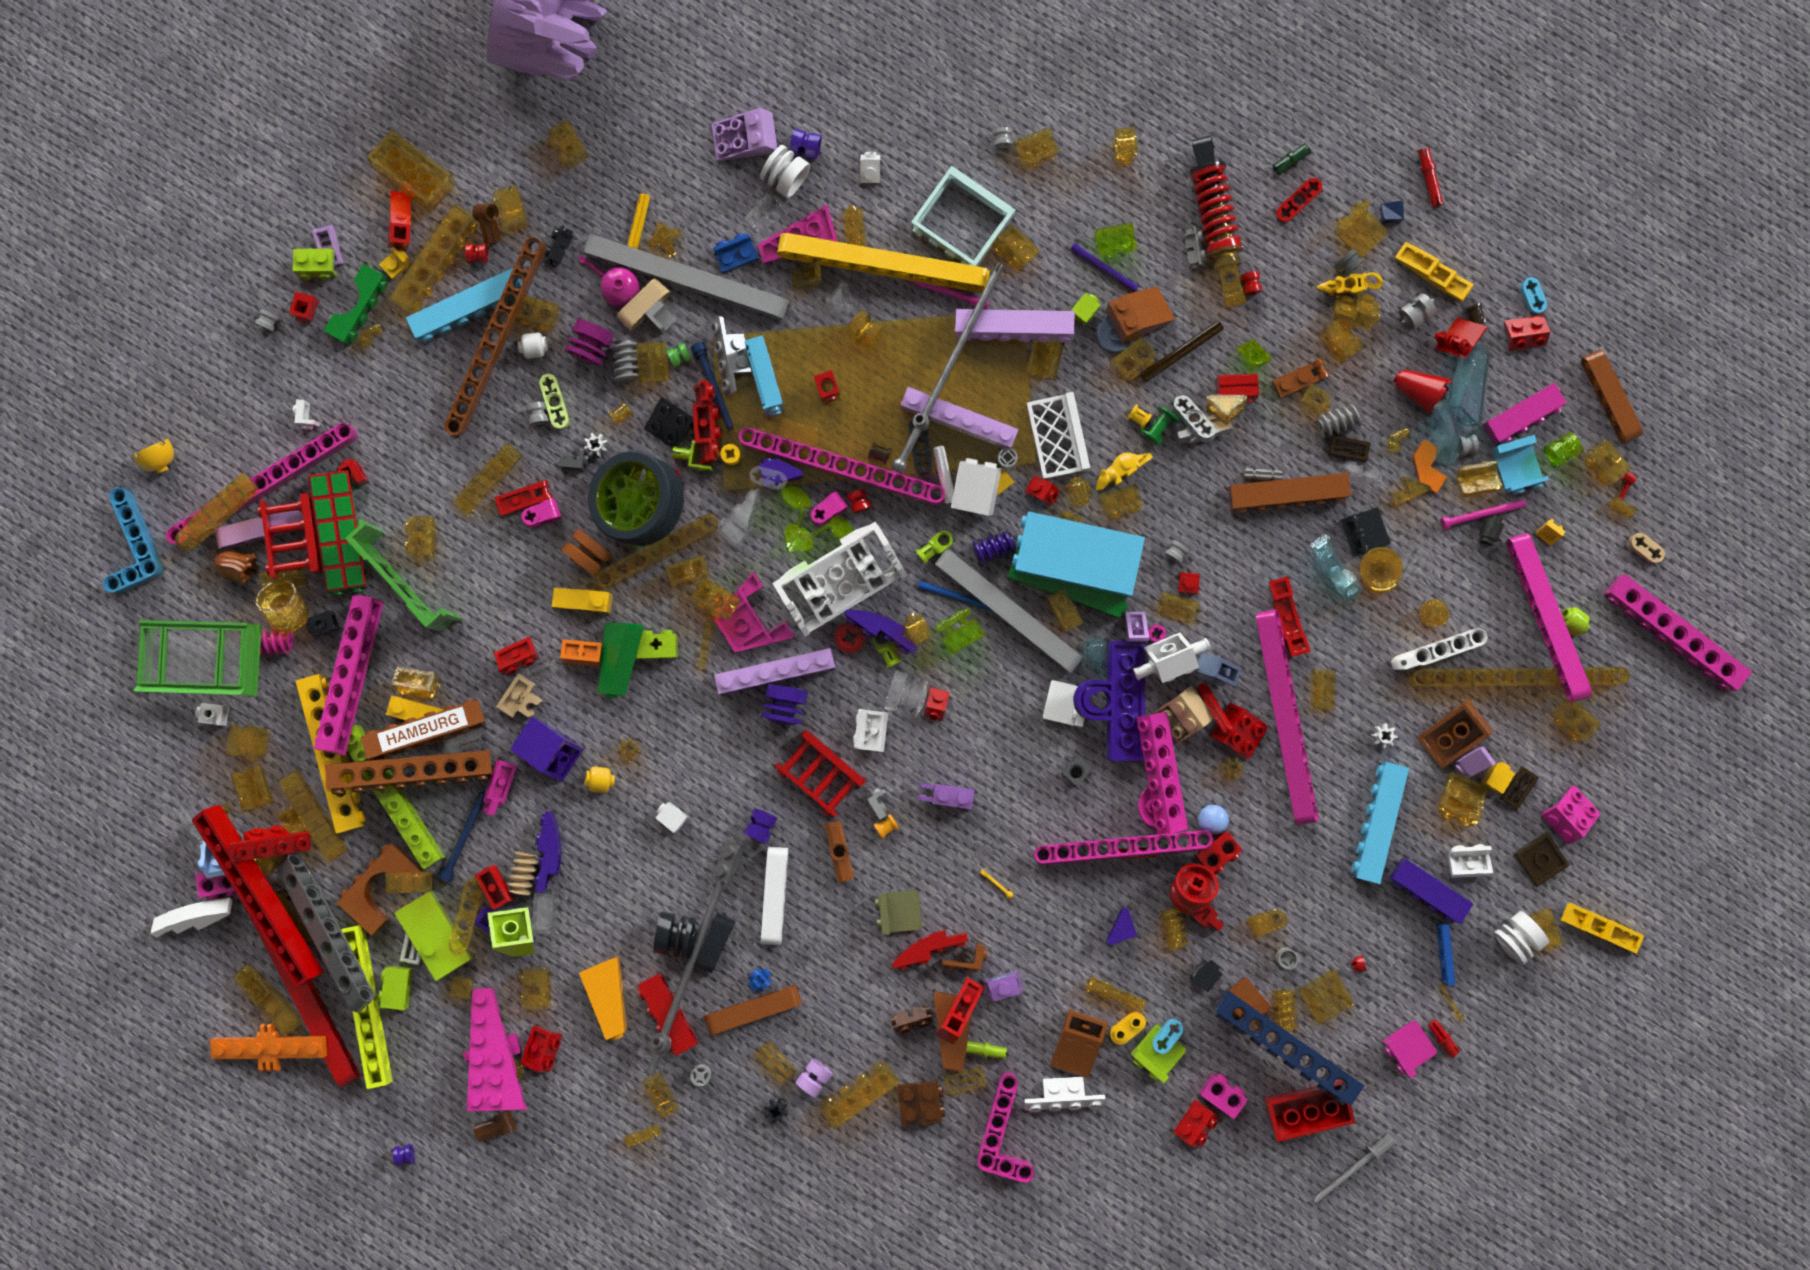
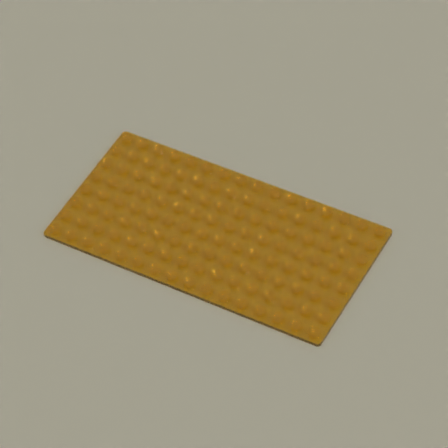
M956 315L742 333L745 340L763 335L785 411L781 412V415L775 417L766 416L751 365L750 373L734 375L737 392L730 397L725 396V392L722 389L721 372L718 370L719 361L714 349L715 341L713 337L715 380L734 425L732 430H728L720 413L721 449L727 444H733L738 447L741 453L740 462L734 466H729L722 460L725 489L729 491L765 487L758 464H761L762 460L770 457L779 459L803 472L804 478L780 486L850 480L744 447L739 441L738 436L740 430L746 427L895 472L892 469V462L900 457L910 437L909 423L915 416V414L901 409L902 400L908 387L931 395L959 340L955 334ZM971 338L964 345L938 398L1017 428L1018 432L1012 445V449L1016 451L1018 457L1016 465L1034 464L1036 462L1035 441L1026 405L1027 402H1031L1026 343L1018 339H1011L1010 341H1000L999 339L981 341L979 338ZM832 370L840 396L837 397V400L826 403V400L821 401L813 376ZM826 383L823 385L822 390L829 392L833 386ZM930 421L927 432L932 469L929 473L938 472L933 448L937 446H944L949 471H957L959 462L966 461V458L978 460L977 464L985 465V462L997 464L996 467H999L997 458L1003 448ZM747 433L743 437L745 442H750L753 439L751 433ZM765 439L762 442V447L769 448L772 445L770 439ZM917 441L915 449L917 451H924L926 443L924 441ZM873 442L886 449L892 448L886 465L874 458L868 459ZM783 445L780 452L787 454L790 452L791 447ZM806 450L801 451L799 454V458L803 460L810 456V453ZM911 451L906 460L907 469L904 473H901L903 475L919 474L914 468ZM928 453L916 455V458L920 457L921 463L917 466L921 467L922 470H926V466H929L928 463L924 462V456H928ZM822 456L818 459V464L826 465L829 459L826 456ZM839 462L836 468L839 471H844L847 468V464ZM858 468L855 474L858 477H862L866 474V470ZM878 473L874 476V478L885 476L881 473Z

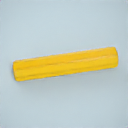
M647 194L639 195L627 246L638 249L650 201V197Z

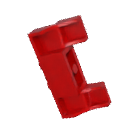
M702 380L700 384L693 386L696 394V404H692L695 443L700 446L701 461H699V464L712 465L713 462L717 461V456H719L718 444L719 439L722 438L721 428L718 427L717 421L720 419V411L712 403V397H715L714 386L708 380Z

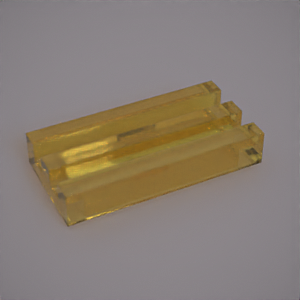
M771 1040L755 1053L758 1059L781 1084L797 1070ZM768 1047H770L776 1053V1055L784 1062V1064L790 1069L789 1072H787L783 1068V1066L775 1059V1057L767 1050ZM762 1052H764L767 1055V1057L775 1064V1066L784 1074L783 1077H781V1075L763 1057V1055L761 1054Z
M982 1065L958 1071V1074L943 1075L949 1096L987 1086ZM980 1072L978 1075L949 1082V1079ZM982 1079V1082L951 1090V1086Z

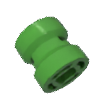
M684 342L679 344L678 348H671L666 351L674 368L679 367L683 362L688 363L692 361ZM678 350L683 358L682 360L677 352Z

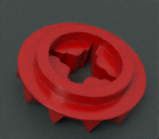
M848 622L841 624L836 629L834 636L837 647L846 653L859 651L866 641V635L861 632L862 628L858 625L853 627ZM847 629L851 634H859L853 638L854 645L849 640L842 642L847 637Z

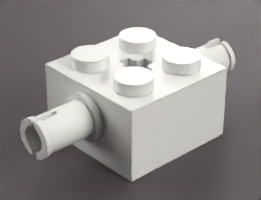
M1179 632L1144 647L1149 663L1134 668L1133 672L1137 680L1154 673L1162 683L1170 682L1180 675L1189 674L1194 669L1199 668L1195 655L1211 650V646L1206 638L1190 645Z

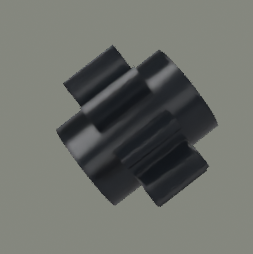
M781 1098L777 1102L770 1099V1106H764V1109L768 1111L765 1118L770 1117L772 1124L775 1120H779L782 1123V1115L788 1116V1112L784 1111L788 1104L780 1103ZM779 1107L778 1114L774 1115V1111L771 1109Z

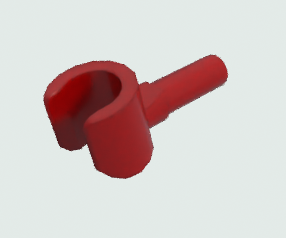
M1626 472L1621 478L1626 484L1618 498L1620 500L1624 499L1630 486L1636 482V476L1631 472Z

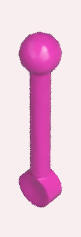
M582 255L579 257L580 263H585L587 266H589L602 277L605 275L602 271H600L593 264L587 261V258Z

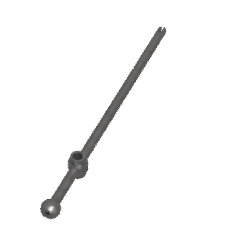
M1000 263L996 265L922 413L914 416L913 424L915 427L900 457L892 462V469L895 472L901 474L906 471V460L921 431L928 429L930 425L928 417L1004 268L1003 264L1001 266Z

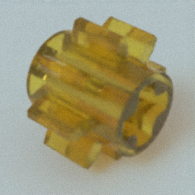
M629 737L628 742L621 739L622 746L616 748L621 750L619 757L627 756L626 761L628 762L632 756L638 759L636 754L642 751L637 746L640 741L634 743L632 742V737ZM629 744H631L630 746L634 748V751L628 755L625 747H629Z
M1227 757L1226 764L1220 763L1224 767V771H1221L1220 774H1226L1227 781L1231 779V776H1233L1235 781H1238V775L1245 774L1241 771V767L1245 764H1239L1238 757L1233 762ZM1235 764L1234 768L1237 769V771L1232 772L1230 774L1231 770L1228 769V766H1233Z

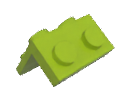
M1155 1025L1131 1054L1135 1058L1133 1062L1141 1069L1145 1066L1150 1071L1148 1075L1156 1082L1160 1080L1165 1083L1169 1079L1168 1072L1185 1054L1186 1049L1176 1041L1167 1053L1160 1054L1156 1052L1152 1046V1040L1162 1027ZM1165 1037L1163 1041H1157L1158 1049L1166 1047L1165 1041L1168 1037Z

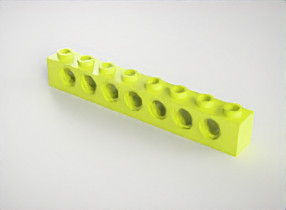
M361 925L343 928L341 930L374 993L373 1001L361 1012L353 1011L366 1088L385 1086L393 1082L366 931Z

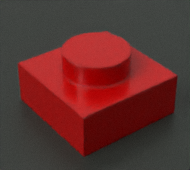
M1180 572L1178 592L1198 594L1200 574Z

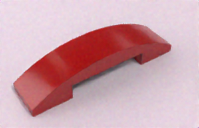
M1288 576L1269 581L1274 610L1277 609L1279 612L1284 640L1290 656L1294 657L1311 652L1306 634L1303 633Z

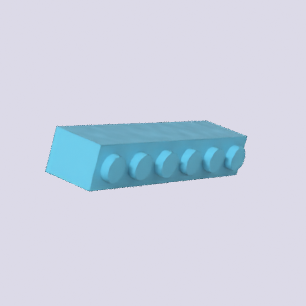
M513 268L406 317L415 339L423 343L429 342L434 339L433 336L439 333L446 334L451 331L452 327L466 325L470 319L474 317L481 318L487 314V311L495 310ZM519 279L515 283L516 288L522 286ZM510 297L507 302H515V298Z
M1381 762V765L1377 766L1375 774L1378 777L1377 782L1373 784L1371 789L1372 802L1368 804L1366 809V815H1368L1367 822H1364L1361 828V834H1363L1362 842H1359L1356 848L1358 858L1357 861L1353 862L1351 868L1353 877L1377 884L1381 883L1409 768L1388 762Z

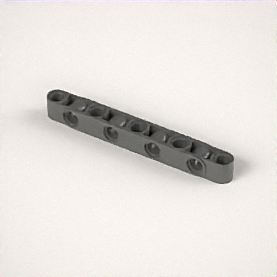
M298 853L288 854L277 865V871L348 1007L354 1012H361L373 1001L374 993L303 858Z

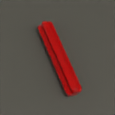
M1205 683L1198 685L1197 691L1221 732L1225 735L1233 731V727L1210 688Z

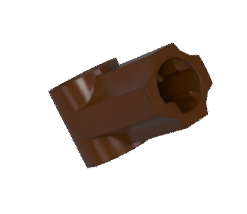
M476 204L473 207L472 214L474 219L480 224L484 243L490 244L501 241L496 221L499 216L497 206L494 204Z
M510 1111L501 1112L493 1116V1118L473 1126L475 1137L479 1142L517 1129Z

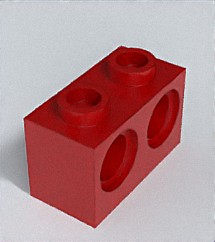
M1225 830L1213 839L1212 845L1208 850L1198 851L1194 856L1201 865L1208 867L1216 875L1225 868L1223 866L1228 861L1233 862L1240 857L1239 852L1242 849L1230 833ZM1226 842H1229L1232 846L1229 853H1224L1222 850V846ZM1213 854L1216 857V862L1214 865L1209 866L1207 864V857Z

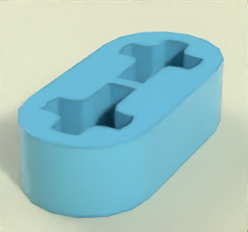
M1533 277L1527 278L1522 282L1520 290L1529 312L1537 315L1545 311L1547 300L1540 282ZM1528 282L1530 285H1534L1535 287L1532 289V291L1531 289L1526 288ZM1535 300L1537 303H1541L1539 309L1533 307Z
M1169 1019L1152 1040V1046L1156 1052L1164 1054L1172 1048L1183 1033L1182 1023L1177 1019ZM1177 1023L1178 1032L1173 1031L1169 1036L1168 1033L1171 1031L1170 1024L1175 1025ZM1165 1037H1168L1165 1041L1166 1047L1158 1049L1157 1041H1163Z

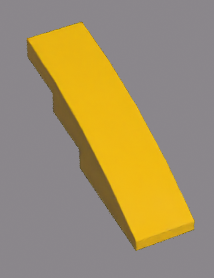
M1408 242L1404 243L1395 256V259L1402 265L1462 303L1474 287L1473 283L1459 277L1456 271L1441 264L1440 259Z
M1569 902L1561 918V921L1635 954H1637L1644 935Z

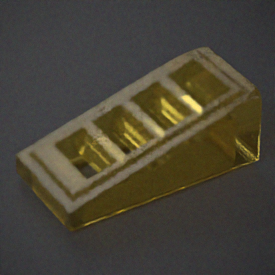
M662 1071L643 1080L644 1086L661 1118L679 1110V1106ZM659 1081L661 1082V1083H659V1084H657V1085L651 1087V1085H653V1084H655V1083H657V1082H659ZM664 1088L663 1091L657 1094L654 1093L655 1091ZM665 1095L668 1096V1098L658 1102V1099H660L661 1097ZM669 1102L672 1103V1105H670V1106H668V1107H666V1108H664V1109L661 1108V1106H663V1105H665V1104H667V1103H669Z

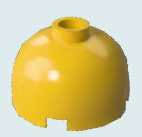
M169 438L164 440L166 443L162 445L161 441L139 451V456L136 453L132 454L131 456L138 467L147 472L156 471L157 474L168 470L167 465L174 459V449Z

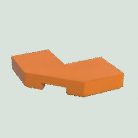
M1424 439L1412 457L1417 471L1418 483L1436 494L1447 476L1431 467L1441 449Z

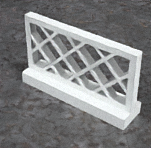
M1069 392L1065 393V395L1027 402L1026 405L1043 479L1088 471L1090 464L1074 393ZM1061 400L1063 409L1058 414L1050 406L1053 402ZM1040 405L1046 409L1041 418L1033 414L1032 406ZM1047 411L1057 416L1053 425L1042 420ZM1059 418L1067 423L1064 433L1054 427ZM1040 422L1050 428L1045 437L1037 433L1036 428ZM1051 430L1061 435L1057 444L1047 439ZM1063 437L1071 441V448L1068 452L1058 446ZM1044 441L1054 447L1049 456L1041 451ZM1055 449L1066 454L1061 463L1051 458ZM1067 456L1075 460L1076 468L1068 469L1062 465ZM1048 460L1058 466L1054 473H1046L1045 465Z

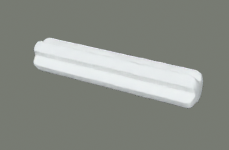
M937 446L933 448L940 484L945 492L944 502L949 504L952 503L953 484L944 446Z

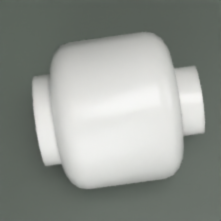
M539 332L523 334L521 341L518 342L519 353H523L526 359L543 357L545 352H548L546 337L542 336Z

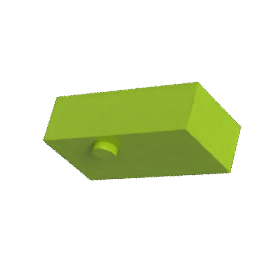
M428 891L394 913L435 981L442 979L474 959L433 891Z

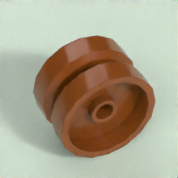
M578 528L572 537L580 546L577 547L571 542H566L561 550L580 568L586 569L596 576L601 570V566L593 559L596 557L600 561L607 563L612 554Z

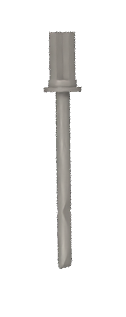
M1387 1134L1374 1146H1369L1368 1148L1371 1152L1313 1198L1314 1203L1323 1199L1372 1158L1376 1157L1380 1160L1379 1157L1396 1144L1391 1135Z

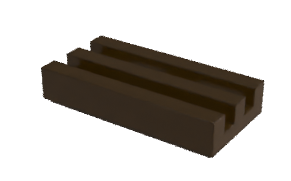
M1335 435L1331 436L1328 455L1367 462L1371 442ZM1335 441L1365 446V450L1335 444ZM1334 448L1364 454V457L1334 451Z
M1521 766L1499 799L1513 809L1518 810L1539 777ZM1526 773L1520 781V783L1518 784V786L1516 787V789L1514 790V792L1512 793V795L1510 796V798L1508 799V795L1510 794V792L1512 791V789L1514 788L1522 774ZM1530 776L1532 778L1517 802L1513 803V800Z

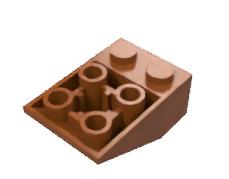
M1068 1008L1050 1066L1089 1078L1108 1026L1107 1021Z

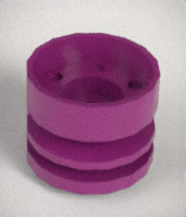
M577 318L572 332L578 336V339L569 337L567 341L574 346L565 345L563 350L582 363L601 367L603 361L598 357L605 358L606 354L599 348H610L614 335L596 324Z

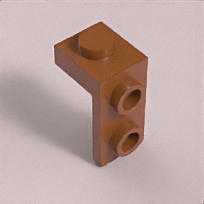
M976 943L974 963L942 959V964L947 969L957 970V967H965V971L977 972V969H982V962L987 960L988 949H984V944Z

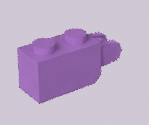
M919 783L921 789H933L934 794L933 797L917 795V800L929 801L932 804L972 809L974 789Z

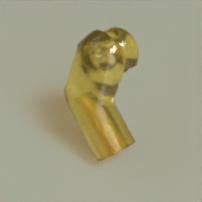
M380 323L362 330L359 337L361 347L368 348L372 343L374 335L383 332Z
M1408 427L1390 434L1387 448L1390 452L1396 453L1400 450L1401 439L1410 436Z

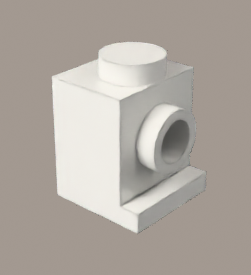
M201 703L196 708L195 717L198 718L199 723L226 726L229 706Z

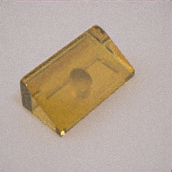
M1162 591L1156 614L1194 625L1200 608V602Z
M1311 670L1310 709L1335 710L1334 670Z

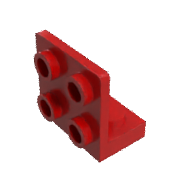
M1229 702L1224 714L1232 725L1233 731L1225 735L1216 724L1210 737L1227 745L1244 758L1250 759L1268 729V725L1244 708Z

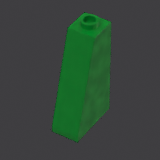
M605 623L598 693L605 694V698L617 699V695H626L644 625Z

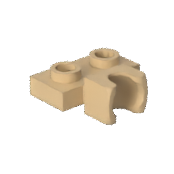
M519 673L496 707L512 718L515 717L518 711L531 718L534 715V711L530 708V703L539 705L543 701L535 694L530 693L536 684Z

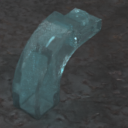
M1326 533L1309 545L1311 548L1310 555L1315 565L1331 587L1346 602L1362 591L1358 578L1341 562L1334 550L1330 537Z

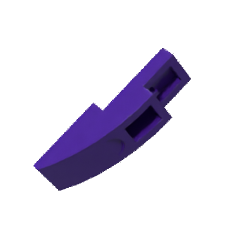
M845 610V621L853 627L858 625L862 628L861 632L871 639L873 636L877 639L882 633L883 639L889 643L895 642L899 645L898 649L906 655L908 653L914 655L918 650L914 643L904 637L906 628L897 622L868 611Z
M546 811L545 814H542L540 826H542L541 834L538 833L535 845H538L537 850L544 852V855L540 856L538 864L541 867L540 873L536 875L534 880L535 891L541 893L547 892L550 875L559 874L561 865V837L553 811Z

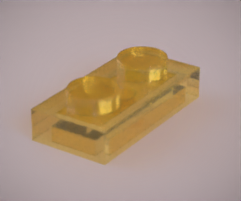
M1550 907L1530 913L1531 919L1542 929L1550 941L1543 948L1545 952L1564 945Z

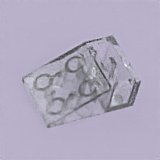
M759 488L755 491L753 489L750 490L745 496L746 500L741 505L738 503L731 510L732 515L728 519L723 518L717 525L718 529L716 531L736 551L751 537L763 496Z

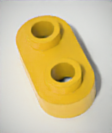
M1136 1011L1126 1015L1110 1029L1111 1040L1118 1045L1128 1042L1145 1028V1017ZM1138 1019L1139 1025L1134 1026L1132 1024L1133 1020ZM1119 1031L1124 1033L1122 1038L1117 1037Z

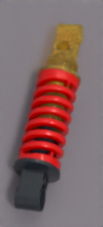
M1209 135L1192 140L1197 167L1191 169L1189 173L1192 182L1196 185L1194 192L1198 195L1196 202L1200 205L1198 208V212L1202 215L1200 222L1205 225L1202 231L1207 235L1204 241L1209 245L1207 248V259L1214 260V270L1220 272L1226 308L1246 304L1238 267L1242 265L1238 254L1244 248L1241 244L1240 236H1233V233L1238 231V226L1231 225V223L1236 221V216L1229 215V213L1234 211V206L1227 205L1232 200V196L1222 195L1230 190L1229 185H1220L1228 180V176L1223 175L1227 166L1225 162H1216L1212 137ZM1232 274L1234 278H1232V282H1229L1227 280L1229 278L1228 275Z

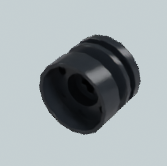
M662 911L656 928L653 952L667 955L670 948L674 947V957H678L682 949V958L688 959L696 938V918L690 917L688 925H686V916L683 915L678 924L676 923L674 913Z

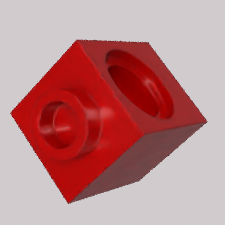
M830 370L813 376L821 401L826 400V403L837 400L840 392L833 371ZM826 383L833 386L829 392L822 390L823 385Z

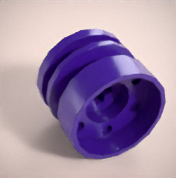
M767 684L765 697L772 699L773 704H763V707L772 710L771 713L762 712L761 717L774 723L789 726L802 725L803 720L796 719L794 716L795 714L804 715L803 711L796 709V705L806 704L808 691Z

